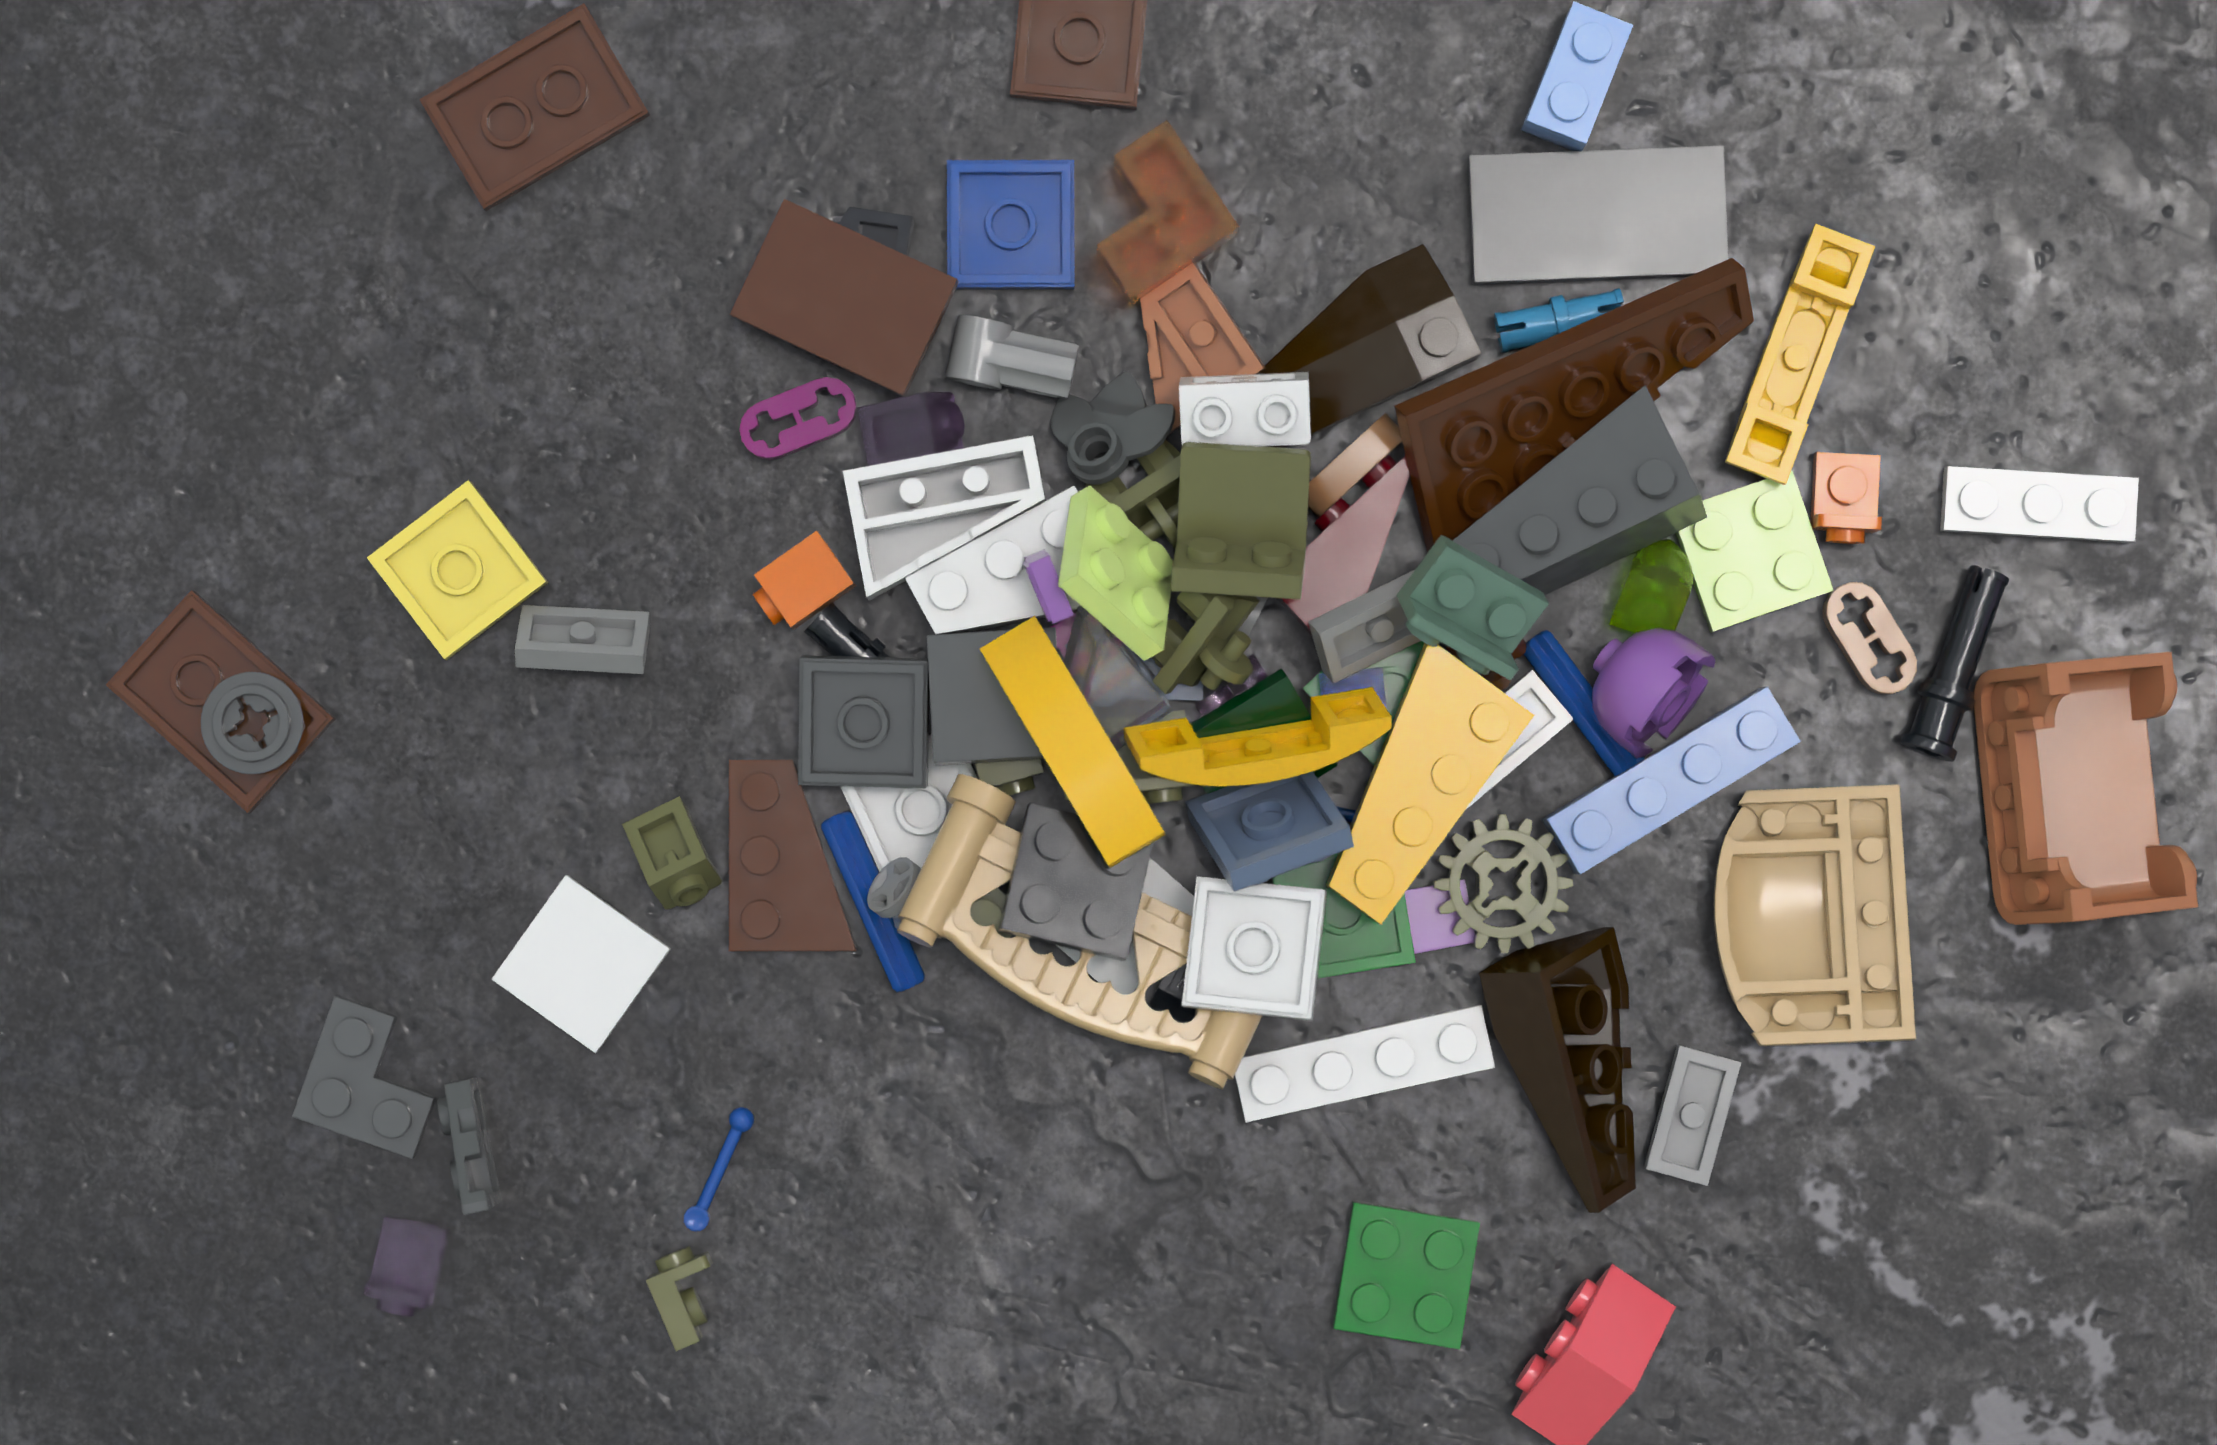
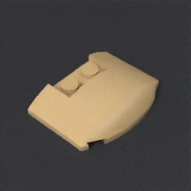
M1876 785L1746 791L1737 805L1742 806L1724 836L1720 849L1714 887V926L1720 964L1729 993L1739 1012L1754 1031L1751 1035L1759 1046L1915 1040L1900 786Z

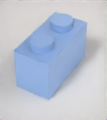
M1574 1L1566 15L1521 131L1572 151H1582L1588 141L1633 24Z

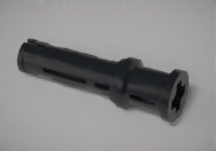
M1975 565L1969 567V574L1933 677H1926L1925 681L1921 682L1917 692L1922 696L1911 731L1903 733L1900 740L1901 745L1913 751L1950 762L1955 761L1957 755L1953 744L1964 713L1973 710L1975 704L1973 699L1974 693L1969 689L2005 586L2009 582L2007 576L1987 568L1984 569V572H1981L1982 568Z

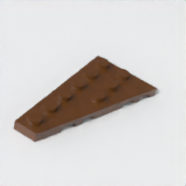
M1730 258L1395 405L1427 553L1441 535L1453 541L1643 386L1646 385L1653 401L1657 400L1661 396L1657 388L1682 368L1695 369L1749 326L1754 321L1745 268L1734 258Z

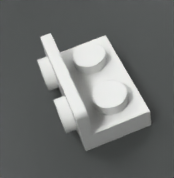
M1309 372L1180 378L1179 399L1182 445L1185 442L1262 447L1306 445L1311 440Z

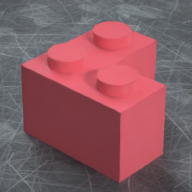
M1611 1264L1596 1283L1586 1278L1577 1288L1565 1310L1574 1315L1571 1322L1564 1320L1559 1325L1544 1349V1352L1548 1354L1544 1359L1538 1354H1534L1516 1380L1515 1386L1523 1392L1511 1415L1556 1445H1587L1635 1391L1676 1306L1614 1264Z

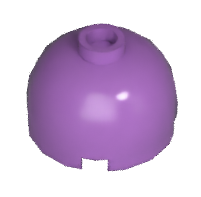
M1654 628L1636 632L1624 643L1617 638L1611 640L1599 653L1593 664V669L1599 675L1593 686L1592 703L1600 725L1616 743L1634 757L1646 756L1653 749L1644 742L1656 731L1664 738H1667L1691 711L1708 683V680L1699 674L1702 666L1714 668L1716 660L1712 654L1695 641L1674 630Z

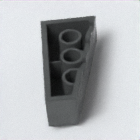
M1645 385L1456 537L1453 542L1547 595L1707 518L1701 495Z

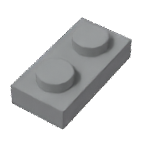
M1415 570L1308 622L1322 671L1333 683L1421 641L1406 627L1405 623L1408 619L1396 596Z
M522 605L515 644L516 667L644 674L650 633L649 612Z
M1677 1045L1643 1168L1708 1186L1741 1062Z

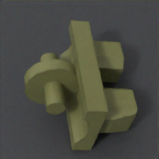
M1167 440L1153 453L1137 458L1148 476L1129 489L1125 487L1119 476L1103 484H1086L1085 487L1090 485L1109 503L1119 506L1126 514L1128 520L1152 541L1164 534L1171 546L1176 549L1181 454Z
M1181 592L1177 597V604L1196 623L1187 632L1176 620H1167L1164 650L1152 657L1161 668L1153 682L1165 694L1171 693L1177 684H1185L1192 687L1198 685L1200 681L1210 690H1216L1223 680L1232 684H1243L1253 671L1250 660L1244 654L1251 644V639L1245 633L1238 631V629L1259 603V600L1254 596Z

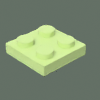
M1792 470L1785 485L1764 479L1703 500L1707 518L1676 532L1710 633L1834 591Z
M1089 485L1070 498L1058 586L1145 661L1164 650L1173 559L1160 543L1152 541L1130 522L1119 506L1109 503Z

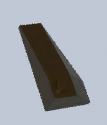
M1421 244L1364 271L1265 365L1266 369L1259 374L1309 372L1311 436L1475 361L1480 356L1481 351L1455 295L1425 245ZM1286 445V446H1266V447L1287 448V447H1289V446H1291V445Z
M1602 927L1538 944L1529 949L1516 950L1479 973L1484 1000L1488 1007L1494 1034L1589 1213L1601 1212L1636 1188L1633 1111L1623 1104L1622 1069L1631 1068V1047H1621L1619 1009H1629V986L1614 927Z

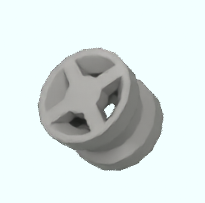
M899 857L889 862L877 874L869 888L867 897L868 907L882 918H893L894 925L898 929L901 923L898 916L921 868L907 857Z

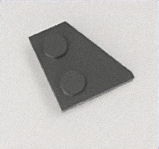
M477 1077L444 1084L446 1097L437 1099L439 1118L444 1135L452 1136L455 1160L450 1162L451 1175L457 1198L461 1200L463 1215L489 1210L502 1202Z

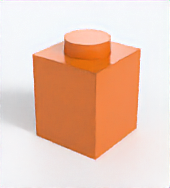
M815 531L754 574L762 588L753 593V596L774 625L785 619L792 629H796L826 608L831 602L833 603L856 587V584L820 533Z

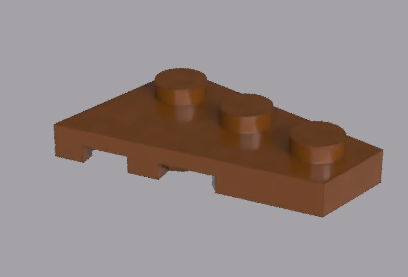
M729 760V951H857L803 786L798 785V771L794 760Z

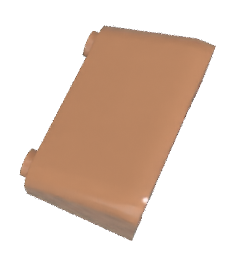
M2172 652L1994 669L1982 673L1978 678L1974 689V714L1992 888L1996 908L2007 923L2023 925L2077 922L2198 907L2196 891L2197 871L2194 863L2181 847L2160 845L2148 737L2147 719L2165 715L2172 707L2173 700L2177 694V679L2173 670Z

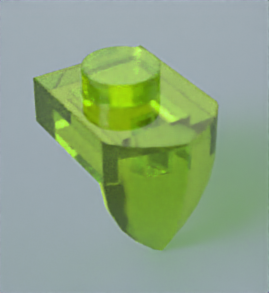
M1671 539L1659 540L1637 551L1613 606L1609 625L1633 633L1654 628L1675 631L1693 584L1692 566L1685 553Z

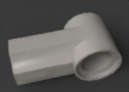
M960 314L957 319L945 378L983 388L1000 390L1002 386L1025 390L1029 393L1068 400L1079 345L1014 331V326L999 321Z

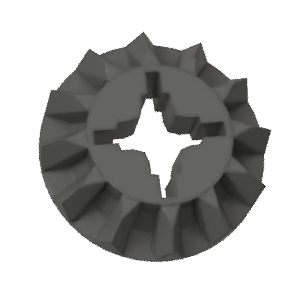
M243 672L223 680L209 694L201 714V733L211 755L226 768L243 774H261L278 769L297 752L302 733L305 729L301 702L284 681L261 672ZM241 698H244L246 705H251L252 709L257 713L277 710L278 714L270 717L271 721L263 726L265 734L263 739L267 747L264 748L261 741H257L252 734L229 736L228 733L236 730L237 725L245 720L242 712L244 706L240 700Z

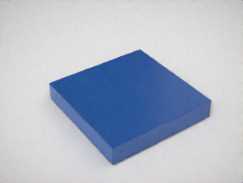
M947 160V274L959 280L956 289H1075L1074 160Z

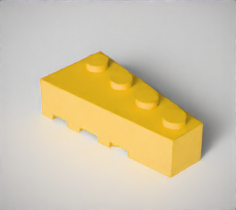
M1424 643L1416 667L1395 714L1392 728L1389 730L1360 804L1350 824L1354 847L1339 852L1326 886L1376 923L1382 924L1535 715L1440 645L1433 647Z

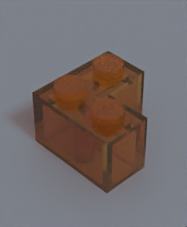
M1168 120L1114 155L1115 168L1145 213L1096 245V253L1130 304L1134 305L1140 301L1141 297L1192 262H1198L1238 234L1239 225Z

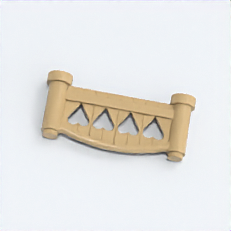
M958 774L946 798L952 806L898 916L901 923L897 932L920 945L932 948L936 938L944 937L950 940L966 957L1000 984L1043 1011L1077 1027L1107 1038L1145 1048L1182 1053L1188 1056L1192 1062L1188 1074L1205 1084L1223 1089L1227 1079L1233 1080L1263 1015L1196 1008V1014L1190 1022L1180 1023L1172 1018L1168 1009L1155 1011L1145 1001V992L1150 985L1187 964L1192 916L1142 892L1132 935L1138 986L1133 993L1128 995L1116 992L1112 987L1111 981L1098 983L1089 977L1087 964L1095 954L1080 951V958L1076 964L1063 966L1054 959L1052 952L1044 955L1034 952L1029 945L1028 938L1020 936L1006 938L996 931L994 924L989 926L978 925L971 917V906L978 899L1010 881L1021 833L1005 825L1016 804V801L1011 796L984 781L968 775Z

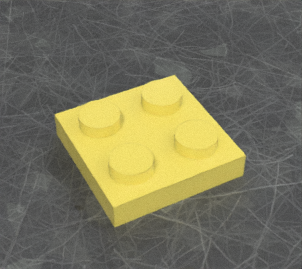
M469 480L367 557L445 660H448L548 583Z

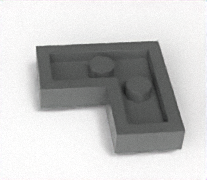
M338 995L334 996L292 1117L410 1159L416 1158L437 1097L377 1077L398 1016Z

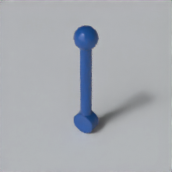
M739 1107L731 1112L729 1116L731 1129L697 1204L690 1207L684 1214V1224L691 1231H701L709 1224L710 1213L708 1208L742 1133L750 1130L754 1123V1116L747 1108Z

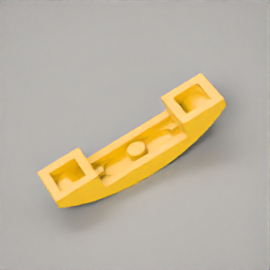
M1818 224L1813 226L1757 366L1725 463L1782 485L1787 483L1809 425L1806 424L1848 311L1856 300L1875 246Z
M1033 616L981 647L980 651L1108 866H1114L1166 835L1037 618Z
M1373 687L1311 697V720L1198 738L1187 718L1125 727L1124 740L1140 769L1153 775L1196 785L1244 786L1292 778L1344 759L1374 742L1392 728V717Z

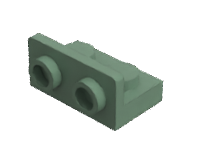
M1443 535L1438 538L1396 595L1408 619L1405 623L1406 627L1414 636L1433 647L1442 642L1456 650L1459 658L1476 672L1488 675L1492 670L1508 680H1512L1519 670L1512 652L1549 605L1542 591Z

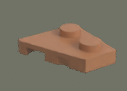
M1192 262L1140 298L1143 326L1147 335L1149 350L1147 356L1150 379L1153 381L1155 404H1172L1175 409V422L1170 434L1181 427L1179 399L1181 377L1259 374L1266 369L1196 263Z

